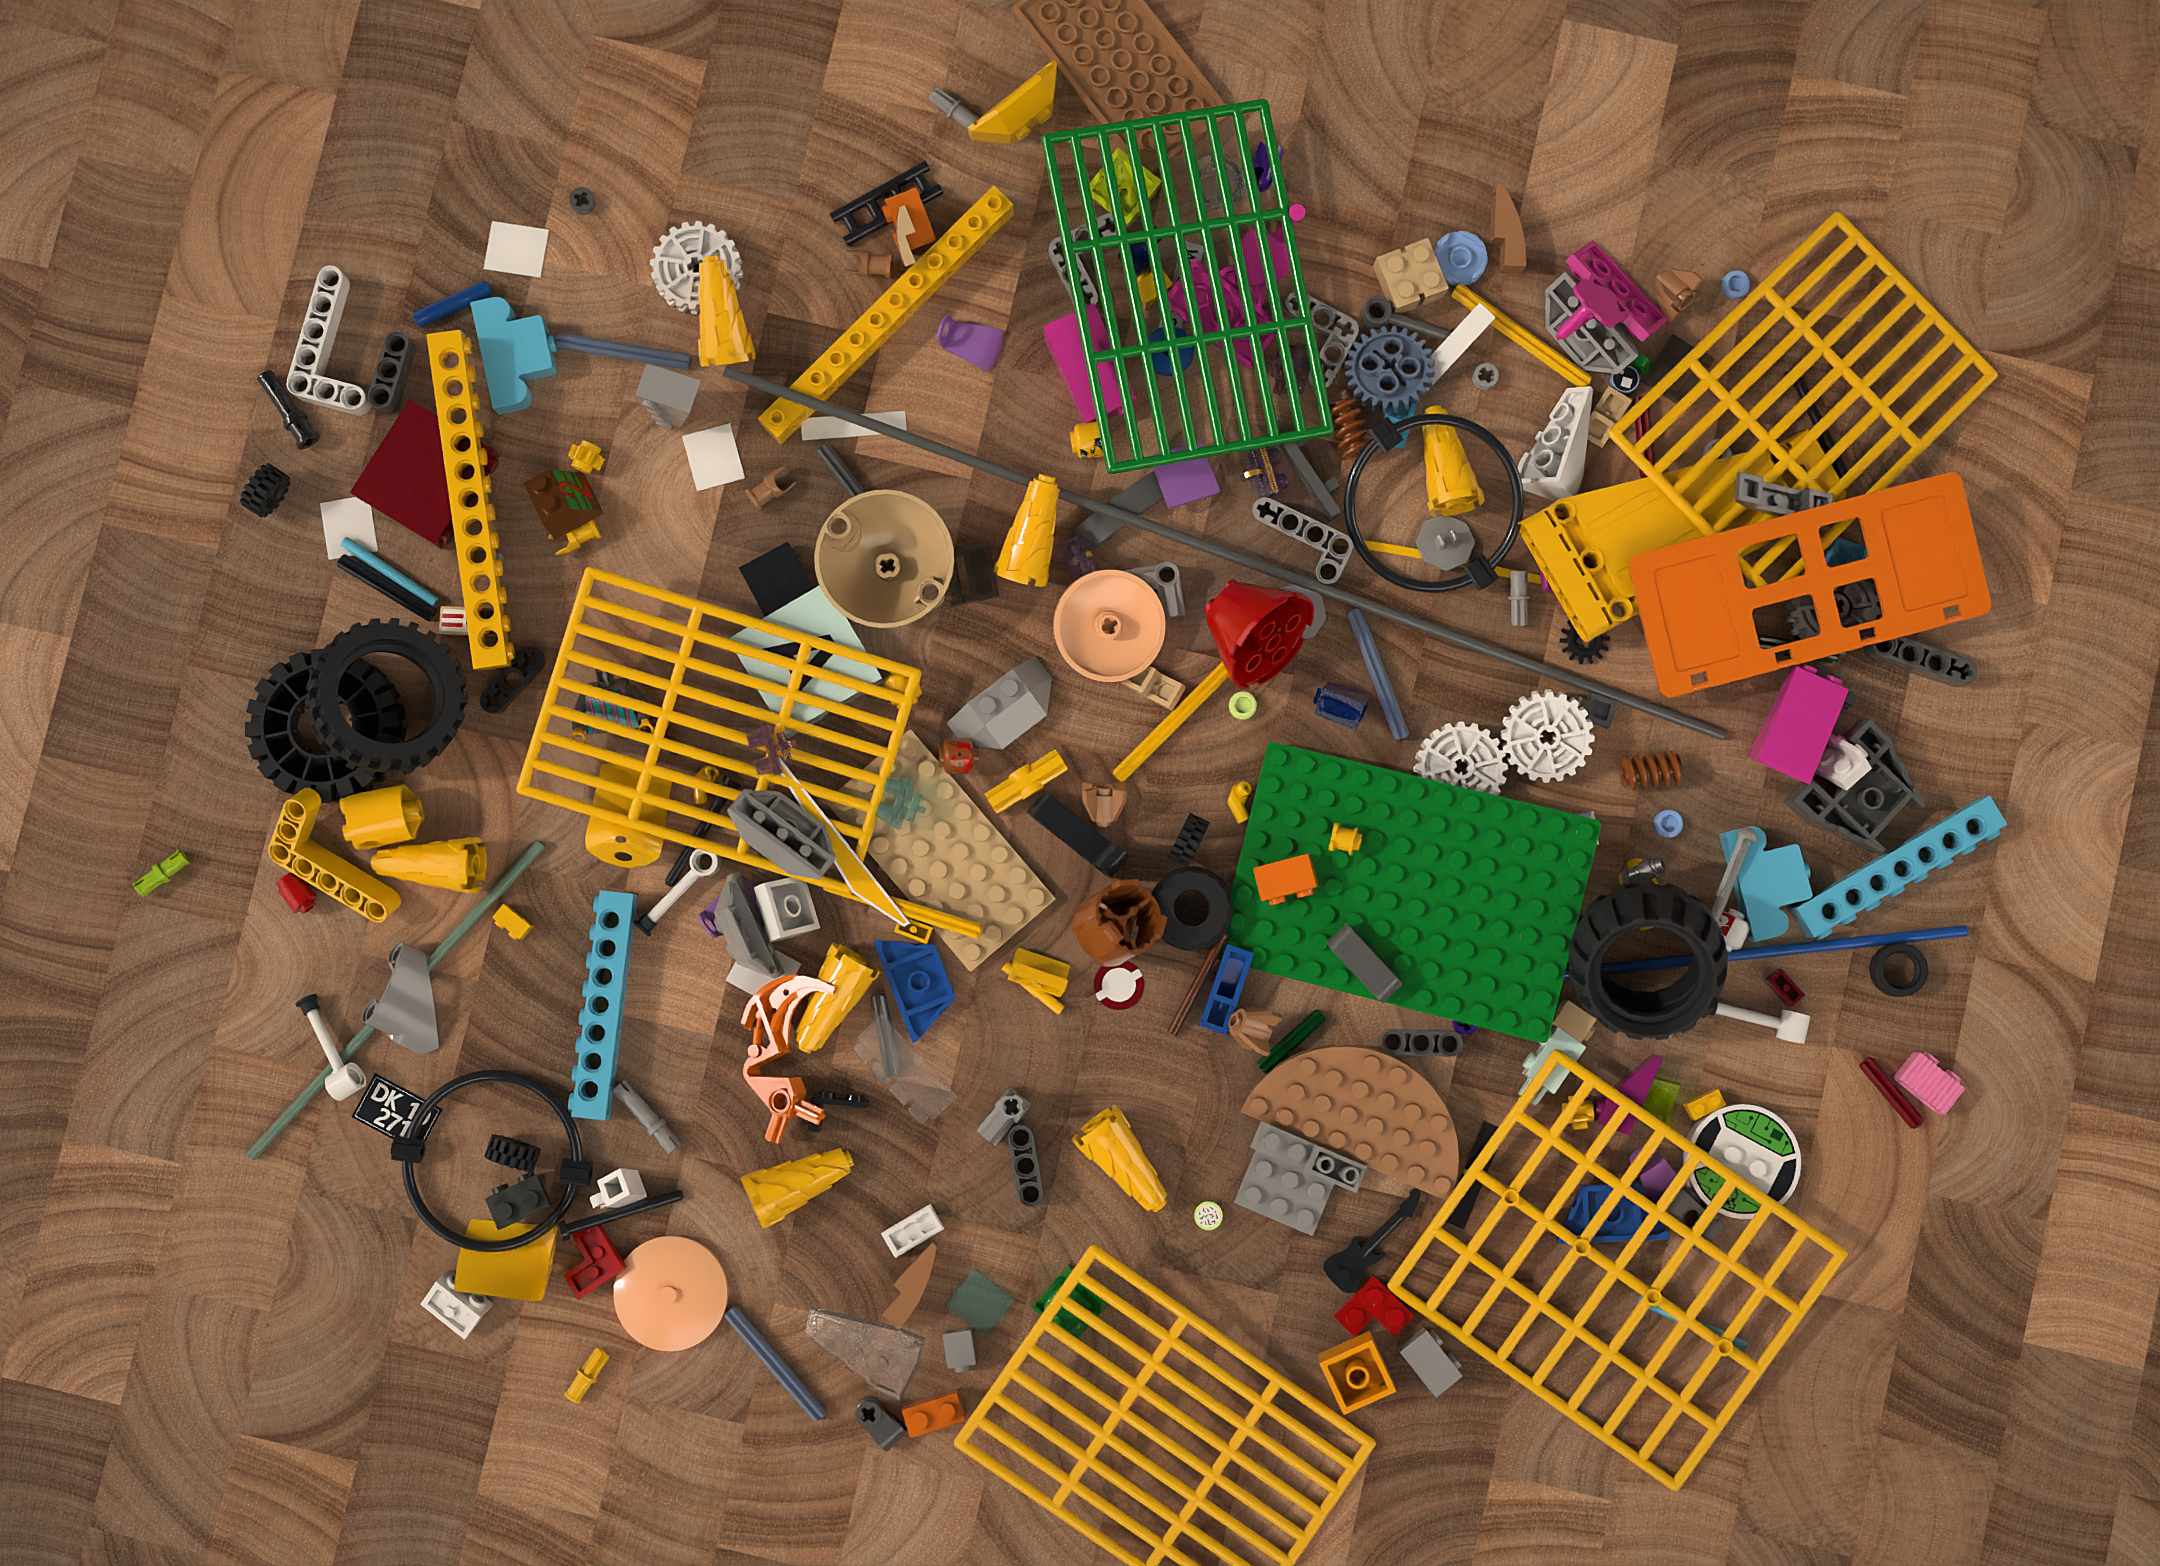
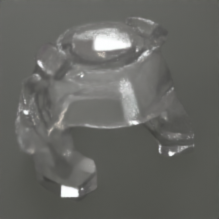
M1224 154L1233 203H1237L1243 197L1246 190L1243 167L1236 160ZM1206 155L1197 162L1205 203L1219 210L1223 206L1213 156L1209 157V155Z

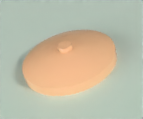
M1115 569L1093 571L1074 581L1059 599L1053 619L1055 642L1064 660L1083 676L1102 682L1126 680L1145 670L1158 655L1166 630L1164 610L1154 590L1139 577Z
M679 1235L661 1236L641 1244L624 1260L627 1269L616 1276L613 1295L614 1305L618 1318L625 1330L641 1344L661 1351L687 1349L706 1339L721 1322L728 1304V1280L720 1260L701 1242Z

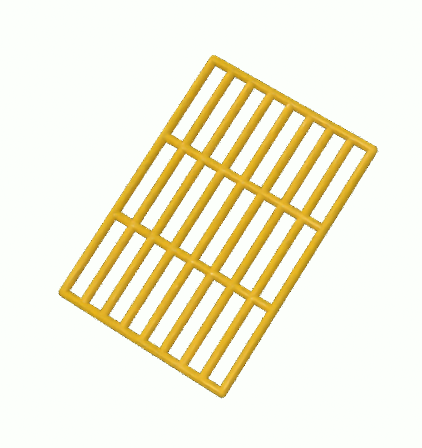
M1836 211L1608 431V436L1705 536L1723 532L1747 507L1736 503L1713 526L1701 513L1736 480L1738 472H1744L1766 449L1779 461L1763 476L1764 482L1773 483L1788 469L1799 480L1792 487L1793 489L1801 491L1814 489L1826 492L1815 480L1881 416L1892 428L1827 493L1833 494L1832 503L1835 502L1901 436L1911 448L1865 494L1883 490L1997 378L1998 373L1841 212ZM1837 225L1848 238L1783 300L1772 287ZM1857 245L1868 257L1813 311L1802 319L1792 307ZM1874 265H1877L1887 277L1822 340L1811 327ZM1896 285L1906 297L1841 359L1830 347L1890 288ZM1764 296L1775 309L1709 372L1698 359ZM1915 304L1926 316L1860 379L1850 367ZM1784 316L1794 329L1728 392L1717 380ZM1934 324L1945 336L1880 399L1869 387ZM1803 336L1814 348L1748 412L1737 399ZM1954 344L1964 356L1900 419L1889 406ZM1823 356L1833 369L1767 432L1756 420ZM1973 363L1983 376L1919 439L1908 427ZM1690 369L1701 381L1633 445L1622 433L1678 378ZM1842 376L1853 388L1787 452L1776 439ZM1709 388L1720 401L1655 465H1652L1642 453ZM1862 396L1873 408L1806 472L1795 460ZM1729 409L1740 421L1679 481L1672 485L1661 473ZM1749 429L1759 441L1692 506L1681 493L1738 437ZM1765 514L1757 522L1769 520L1772 518H1776L1778 516ZM1856 518L1836 522L1820 538L1823 551ZM1790 534L1781 537L1752 567L1740 555L1748 546L1739 548L1737 556L1742 574L1755 587L1768 584L1760 574L1797 536ZM1801 557L1778 581L1799 576L1805 570L1803 558Z
M588 566L582 577L516 791L521 795L842 894L851 895L853 893L846 882L822 876L818 880L790 875L769 859L748 853L750 845L743 841L741 837L737 849L639 819L643 803H647L738 831L731 817L647 792L652 776L733 801L742 792L656 765L660 749H664L758 778L755 791H767L769 782L789 788L788 786L804 788L809 795L867 812L862 828L828 818L840 834L859 839L855 854L863 863L922 672L918 668ZM596 579L691 609L692 612L688 625H682L590 596L593 581ZM585 606L683 636L679 653L581 623ZM704 613L800 643L797 658L794 660L698 630L702 615ZM578 633L674 663L675 666L671 679L668 680L572 650L576 635ZM696 640L792 670L788 687L690 657L694 641ZM813 647L909 677L905 692L903 694L807 664L811 648ZM568 660L666 690L662 707L563 677ZM687 667L783 697L779 714L681 684L685 669ZM803 674L900 704L896 721L799 691ZM564 688L657 717L658 720L654 733L651 734L555 704L559 689ZM677 695L775 724L772 734L774 747L782 744L786 728L884 758L878 775L792 747L780 751L776 750L779 756L875 785L871 801L799 779L797 780L800 783L783 777L780 773L776 774L773 771L774 764L766 739L673 711ZM796 701L892 731L888 747L790 718L794 702ZM555 715L648 744L650 746L645 761L546 731L550 717ZM669 721L763 751L768 750L762 768L664 738ZM546 742L639 771L641 774L637 787H630L540 759L538 756L542 743ZM537 769L631 798L633 800L629 813L625 815L531 786L529 784L533 771Z
M1091 1245L954 1439V1445L1129 1566H1158L1165 1555L1180 1566H1201L1172 1546L1181 1531L1232 1566H1252L1189 1522V1519L1198 1507L1280 1563L1279 1566H1294L1375 1448L1376 1441L1097 1245ZM1094 1259H1097L1177 1315L1178 1318L1168 1331L1085 1272ZM1078 1282L1161 1339L1162 1341L1154 1353L1150 1354L1071 1299L1069 1295ZM1064 1307L1143 1362L1145 1366L1136 1379L1053 1322L1052 1319L1059 1309ZM1187 1324L1193 1326L1269 1379L1270 1383L1261 1395L1179 1339L1178 1337ZM1047 1331L1129 1389L1120 1402H1117L1035 1344L1043 1332ZM1171 1347L1254 1404L1246 1418H1242L1163 1363L1162 1360ZM1029 1354L1110 1410L1112 1413L1104 1425H1099L1018 1369ZM1156 1371L1238 1428L1230 1441L1227 1443L1145 1386L1153 1373ZM1011 1378L1092 1433L1095 1438L1088 1448L1084 1450L1001 1393ZM1280 1388L1362 1444L1354 1458H1350L1271 1403ZM1137 1396H1141L1219 1450L1221 1454L1212 1467L1130 1411L1129 1408ZM994 1402L1078 1459L1079 1461L1070 1474H1067L987 1419L985 1415ZM1263 1412L1346 1468L1338 1481L1334 1482L1254 1425ZM1121 1419L1204 1475L1205 1477L1197 1489L1193 1490L1112 1434ZM980 1427L1060 1482L1062 1485L1054 1497H1049L970 1443L968 1440L976 1428ZM1247 1435L1330 1492L1321 1506H1318L1240 1452L1238 1448ZM1105 1443L1186 1498L1188 1502L1179 1515L1097 1459L1096 1455ZM1233 1460L1311 1514L1313 1517L1305 1529L1302 1530L1221 1474L1229 1461ZM1087 1468H1091L1172 1525L1163 1538H1160L1080 1483L1079 1480ZM1214 1483L1295 1538L1297 1541L1288 1554L1206 1499L1205 1496ZM1071 1491L1153 1546L1155 1549L1146 1562L1142 1561L1062 1506Z

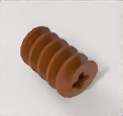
M1345 398L1329 404L1332 420H1334V431H1338L1334 435V439L1342 441L1338 445V449L1346 451L1342 455V460L1344 461L1358 457L1363 448L1372 440L1363 438L1369 432V429H1360L1359 427L1365 422V419H1356L1355 417L1362 411L1361 408L1352 409L1351 407L1358 401L1357 398Z
M1668 751L1663 756L1662 753L1658 752L1654 754L1653 758L1650 754H1644L1642 759L1639 755H1634L1631 761L1627 756L1621 757L1620 776L1622 786L1625 788L1626 784L1629 783L1632 791H1635L1637 782H1640L1643 790L1648 787V781H1652L1654 788H1658L1659 781L1663 780L1665 787H1669L1672 778H1674L1676 785L1680 786L1682 765L1679 754Z

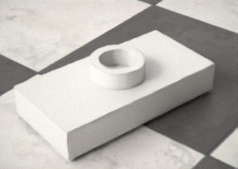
M930 1203L881 1234L896 1258L942 1231L945 1227Z

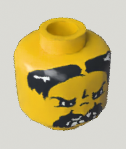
M1097 421L1076 424L1074 431H1070L1072 453H1077L1080 459L1104 456Z

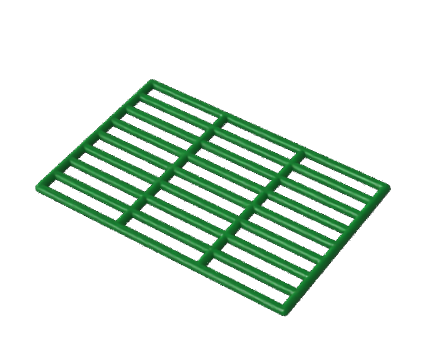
M1259 99L1043 134L1041 142L1107 472L1109 474H1117L1331 436L1334 433V425L1293 221L1289 215L1290 206L1269 102L1266 99ZM1259 111L1278 204L1277 209L1264 211L1262 210L1243 113ZM1231 115L1233 117L1252 213L1235 214L1216 119L1218 117ZM1206 121L1225 217L1210 220L1208 218L1189 122ZM1179 125L1198 222L1181 223L1162 126ZM1149 128L1152 130L1171 226L1154 228L1135 133L1137 130ZM1124 133L1143 231L1127 233L1108 135ZM1097 137L1116 235L1100 237L1081 139ZM1070 141L1089 236L1088 240L1076 242L1072 240L1053 145ZM1280 219L1300 317L1285 320L1265 222ZM1254 224L1273 322L1257 324L1238 226ZM1225 228L1228 231L1246 326L1232 329L1230 328L1211 233L1213 230ZM1200 233L1220 331L1203 333L1184 235ZM1171 237L1174 240L1192 330L1191 336L1176 338L1157 243L1159 239ZM1146 242L1165 335V340L1150 343L1130 244ZM1119 246L1138 345L1122 347L1103 254L1104 248ZM1092 251L1111 347L1109 350L1094 351L1075 253ZM1303 328L1322 426L1307 429L1287 330ZM1276 333L1295 431L1279 433L1260 335ZM1249 337L1268 431L1267 436L1252 438L1233 343L1235 339ZM1222 342L1241 435V440L1225 443L1206 344ZM1194 346L1214 445L1199 448L1179 349ZM1168 351L1187 450L1171 452L1152 359L1153 353ZM1141 356L1160 455L1148 457L1143 455L1124 358ZM1112 360L1114 362L1133 458L1116 462L1097 363Z

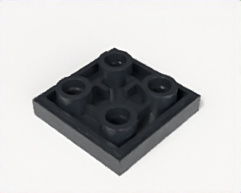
M788 542L739 567L765 617L813 589Z

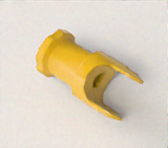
M593 519L567 533L568 546L555 554L556 556L564 555L580 548V544L595 537L597 539L601 538L602 536L595 520ZM551 534L548 536V539H553Z

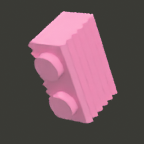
M1913 1052L1907 1058V1061L1904 1062L1903 1066L1900 1067V1070L1897 1071L1896 1075L1893 1076V1079L1936 1114L1945 1115L1965 1090V1087L1959 1083L1961 1079L1950 1070L1944 1072L1937 1066L1939 1061L1927 1052L1923 1054Z

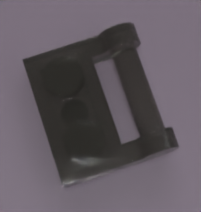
M1672 334L1641 382L1653 388L1694 347ZM1704 353L1698 359L1705 368H1710L1715 361L1707 353ZM1691 371L1679 391L1673 389L1672 384L1662 395L1677 404L1697 384L1699 378Z
M989 542L954 548V567L949 583L951 607L1000 597L995 572L993 573L994 565ZM964 557L970 593L962 594L956 559Z

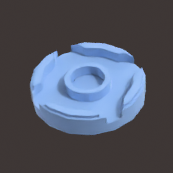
M1458 231L1444 235L1437 242L1434 249L1447 284L1457 286L1460 283L1467 286L1476 282L1484 273L1488 263L1484 242L1468 231Z

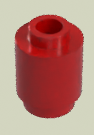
M292 872L283 876L276 883L279 888L278 893L294 913L301 912L305 914L316 906L314 902L318 898L316 893L305 880Z

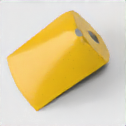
M614 763L601 764L599 777L636 788L641 772ZM652 776L647 792L670 799L672 781ZM596 788L593 805L628 815L633 799ZM643 803L639 819L665 827L668 810ZM593 816L589 818L585 837L586 849L591 854L606 863L625 868L642 867L657 860L661 854L664 838ZM618 836H623L626 838V842L620 843L615 839ZM615 853H628L632 856V860H619L615 857Z
M471 1219L465 1237L483 1241L506 1240L520 1236L538 1225L514 1223L498 1230L494 1221ZM554 1226L548 1233L536 1241L514 1250L490 1253L477 1252L461 1247L456 1268L454 1291L525 1301L543 1300L552 1272L558 1226Z

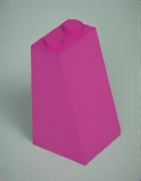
M1095 303L1086 306L1094 351L1109 350L1111 347L1107 330ZM1073 312L1043 326L1044 341L1083 423L1097 421L1076 313ZM1112 360L1097 363L1107 417L1110 418L1116 414L1122 417L1124 413L1114 362ZM1130 385L1133 405L1136 406L1137 398Z
M1802 663L1800 668L1794 665L1790 667L1748 757L1810 785L1849 690L1842 687L1844 681L1827 675L1826 679L1815 675L1817 669Z

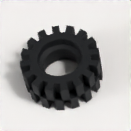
M266 463V465H262L260 470L257 469L255 475L248 479L250 482L245 484V491L241 493V505L261 518L267 517L268 514L273 513L274 508H278V503L285 498L284 494L288 492L289 489L287 487L291 483L290 477L272 464Z
M1189 813L1167 858L1188 867L1210 822Z
M492 1134L484 1157L494 1163H499L512 1169L534 1172L541 1149L518 1139L515 1140L511 1137Z

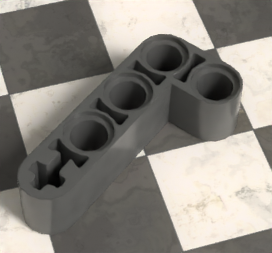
M1905 637L1884 641V652H1880L1876 648V643L1864 646L1866 655L1873 660L1952 687L1969 684L1977 677V666L1971 660ZM1904 648L1908 649L1912 654L1910 662L1903 657ZM1931 657L1938 662L1937 671L1933 670L1929 665ZM1961 668L1960 673L1957 672V671H1954V670H1956V669Z

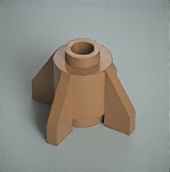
M1676 269L1664 270L1655 278L1654 291L1661 312L1669 319V323H1674L1680 314L1679 310H1683L1691 302H1698L1703 298L1696 291L1703 278L1696 272Z
M1082 782L1083 803L1090 815V820L1095 821L1097 826H1111L1112 822L1118 820L1127 802L1126 782H1115L1112 784Z
M1258 1006L1239 1009L1229 1019L1230 1033L1242 1048L1247 1050L1253 1048L1257 1053L1268 1056L1270 1054V1046L1267 1041L1272 1034V1026L1275 1027L1282 1020V1014L1274 1011H1265V1009Z

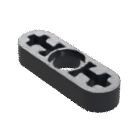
M535 647L522 649L515 659L511 661L512 666L506 667L481 694V707L486 712L494 715L504 712L544 668L546 658L542 651ZM537 653L535 659L538 663L535 666L529 664L524 669L529 672L525 676L516 666L519 664L521 667H524L528 663L526 656L528 654L534 656ZM511 673H517L520 676V683L516 688H508L506 685V677ZM499 685L503 690L510 693L508 697L502 693L498 698L499 706L495 707L492 705L489 708L491 702L488 698L491 695L497 697L502 692L497 689Z

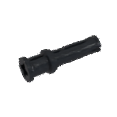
M268 370L260 374L257 380L283 417L284 428L290 431L296 439L297 448L303 450L317 443L320 439L319 433L312 430L307 422V415L302 411H298L287 392L275 377L274 372ZM274 390L277 391L284 404L281 402V400L279 399Z

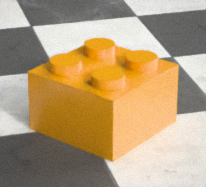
M1370 1331L1318 1354L1319 1364L1343 1415L1396 1392L1392 1376Z

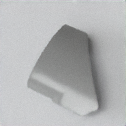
M399 941L393 946L388 956V964L392 971L390 981L379 1001L373 999L367 1004L362 1014V1022L387 1033L388 1037L397 1044L423 1055L439 1048L427 960L424 952Z

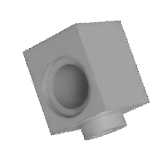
M972 1326L944 1331L942 1335L947 1368H954L955 1372L971 1370V1365L977 1363Z

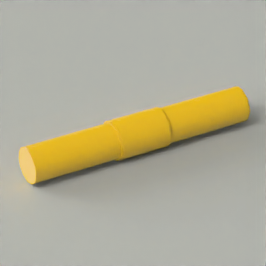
M1007 961L1001 970L1009 975L1012 963ZM1020 984L1056 1014L1059 1015L1065 1008L1051 994Z

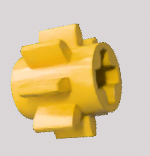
M582 440L579 446L573 444L568 454L570 459L573 460L571 466L589 475L592 469L600 471L605 460L599 455L601 448Z
M1568 1096V1101H1569V1102H1570V1100L1572 1099L1573 1096ZM1587 1100L1582 1103L1568 1123L1572 1124V1129H1588L1587 1122L1594 1121L1592 1101ZM1562 1103V1111L1568 1103Z

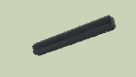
M343 554L338 560L337 567L426 621H431L434 618L437 610L431 605L346 554Z

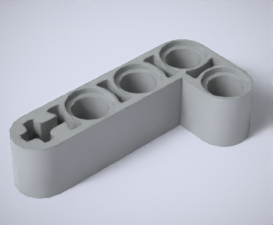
M1263 497L1256 500L1252 508L1255 519L1269 528L1322 552L1323 554L1316 567V577L1321 583L1327 585L1335 584L1340 579L1352 554L1353 542L1351 538L1271 498ZM1270 504L1272 512L1278 514L1279 509L1284 511L1279 515L1277 525L1273 524L1275 518L1267 514L1262 518L1258 508ZM1295 516L1298 519V526L1294 530H1286L1282 524L1285 517ZM1320 528L1324 533L1322 540L1311 542L1307 536L1310 529ZM1340 539L1345 540L1349 545L1348 551L1341 555L1336 554L1332 548L1334 542ZM1328 564L1333 565L1337 571L1336 576L1331 580H1326L1320 575L1321 568Z

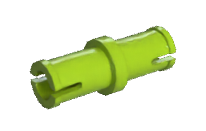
M178 849L162 863H155L150 872L132 885L145 898L163 882L165 884L170 882V877L190 864V861Z

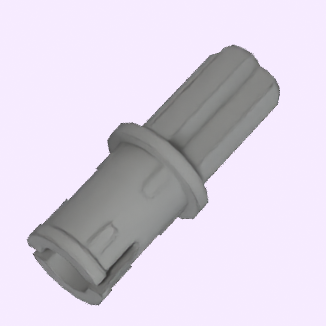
M936 87L930 93L929 101L945 112L948 119L953 118L966 129L980 118L964 107L961 100L956 101L939 87Z
M1510 571L1511 590L1508 599H1511L1512 626H1526L1528 623L1527 599H1530L1527 589L1528 571Z

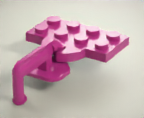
M1294 204L1289 210L1293 226L1299 220H1302L1306 214L1305 208L1301 204ZM1282 223L1273 235L1267 232L1277 282H1280L1290 270L1287 248L1282 244L1285 240ZM1252 229L1242 239L1241 244L1249 284L1252 286L1250 289L1257 324L1273 322V317L1261 308L1266 298V282L1255 229ZM1194 258L1190 263L1203 333L1220 331L1207 267ZM1232 264L1224 267L1219 272L1231 329L1246 326L1235 266ZM1180 277L1168 293L1170 308L1173 314L1191 326ZM1276 333L1260 335L1263 351L1275 337ZM1249 337L1233 340L1237 362L1247 370H1250L1254 365ZM1222 342L1213 343L1224 351Z
M1594 240L1574 252L1565 261L1570 266L1572 273L1582 278L1573 287L1574 294L1582 305L1558 328L1557 336L1555 337L1558 341L1568 338L1594 317L1609 328H1613L1618 323L1623 322L1627 326L1628 332L1641 342L1669 320Z

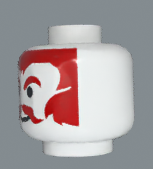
M1730 909L1729 912L1723 911L1718 923L1725 939L1727 952L1731 953L1732 949L1738 950L1742 947L1750 931L1749 924L1744 921L1746 916L1734 909Z

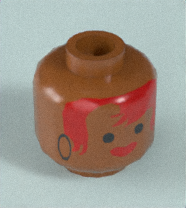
M947 738L943 745H939V767H943L947 774H969L973 770V764H979V748L973 747V743L969 738Z

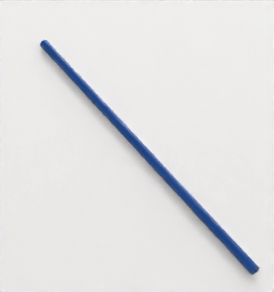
M1966 925L1738 949L1732 950L1731 953L1727 952L1728 962L1963 937L1967 936L1968 930ZM1693 954L1601 964V967L1606 975L1689 966ZM1566 968L1563 980L1571 979L1569 968Z

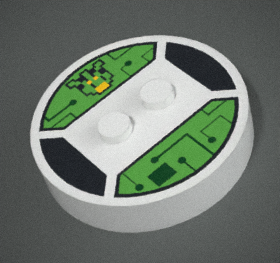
M1727 1104L1700 1118L1687 1135L1689 1141L1781 1205L1789 1199L1795 1190L1801 1171L1800 1149L1788 1125L1771 1111L1748 1104ZM1684 1150L1682 1153V1165L1691 1156ZM1700 1162L1687 1180V1184L1700 1198L1699 1201L1707 1207L1726 1180ZM1736 1187L1718 1213L1737 1219H1752L1762 1205Z

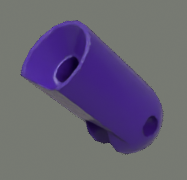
M1260 141L1253 158L1256 180L1258 181L1260 178L1259 191L1264 192L1271 186L1273 179L1266 145ZM1277 145L1281 160L1284 150Z

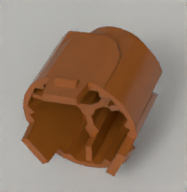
M1138 879L1120 880L1106 886L1079 904L1073 916L1072 930L1077 935L1079 944L1086 953L1093 956L1100 965L1112 967L1121 965L1151 948L1155 941L1163 936L1168 917L1161 915L1157 901L1147 889L1139 885ZM1137 920L1136 926L1139 929L1134 942V940L1130 941L1134 921Z

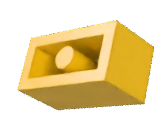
M502 904L492 917L496 920L494 923L501 929L506 928L509 931L508 935L515 940H523L534 927L507 904Z
M908 917L906 918L910 924L903 927L899 923L896 924L894 932L928 944L933 932V927Z
M1712 1089L1683 1105L1690 1119L1695 1121L1726 1106V1103L1719 1089Z

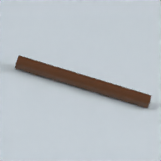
M1225 934L1210 947L1167 1030L1169 1033L1175 1036L1178 1035L1229 937Z

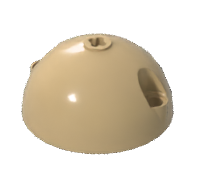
M888 489L873 490L848 499L828 517L816 542L814 555L815 571L824 595L842 615L854 622L869 627L896 628L921 619L933 608L939 607L944 602L945 592L953 574L954 547L944 521L926 502L902 491ZM844 522L847 524V529L843 534L832 532L833 526L836 523ZM894 563L893 567L895 570L893 572L887 571L883 573L885 571L883 568L884 564L890 565ZM927 588H936L939 591L938 597L934 600L925 599L923 595Z

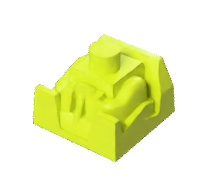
M1118 147L1112 154L1125 223L1126 227H1129L1139 216L1140 210L1129 155ZM1142 166L1150 202L1159 189L1162 180ZM1102 167L1090 182L1092 199L1112 214Z

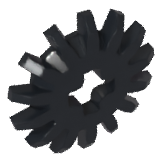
M1568 620L1567 624L1570 630L1561 629V632L1567 635V638L1559 639V642L1568 644V647L1562 649V652L1565 653L1571 650L1572 654L1569 660L1572 661L1577 655L1579 656V664L1582 665L1584 658H1587L1590 664L1594 663L1592 658L1594 655L1598 659L1603 658L1599 650L1608 651L1609 647L1602 644L1603 641H1610V636L1603 637L1601 634L1588 642V647L1584 648L1583 644L1577 643V639L1580 636L1571 621Z

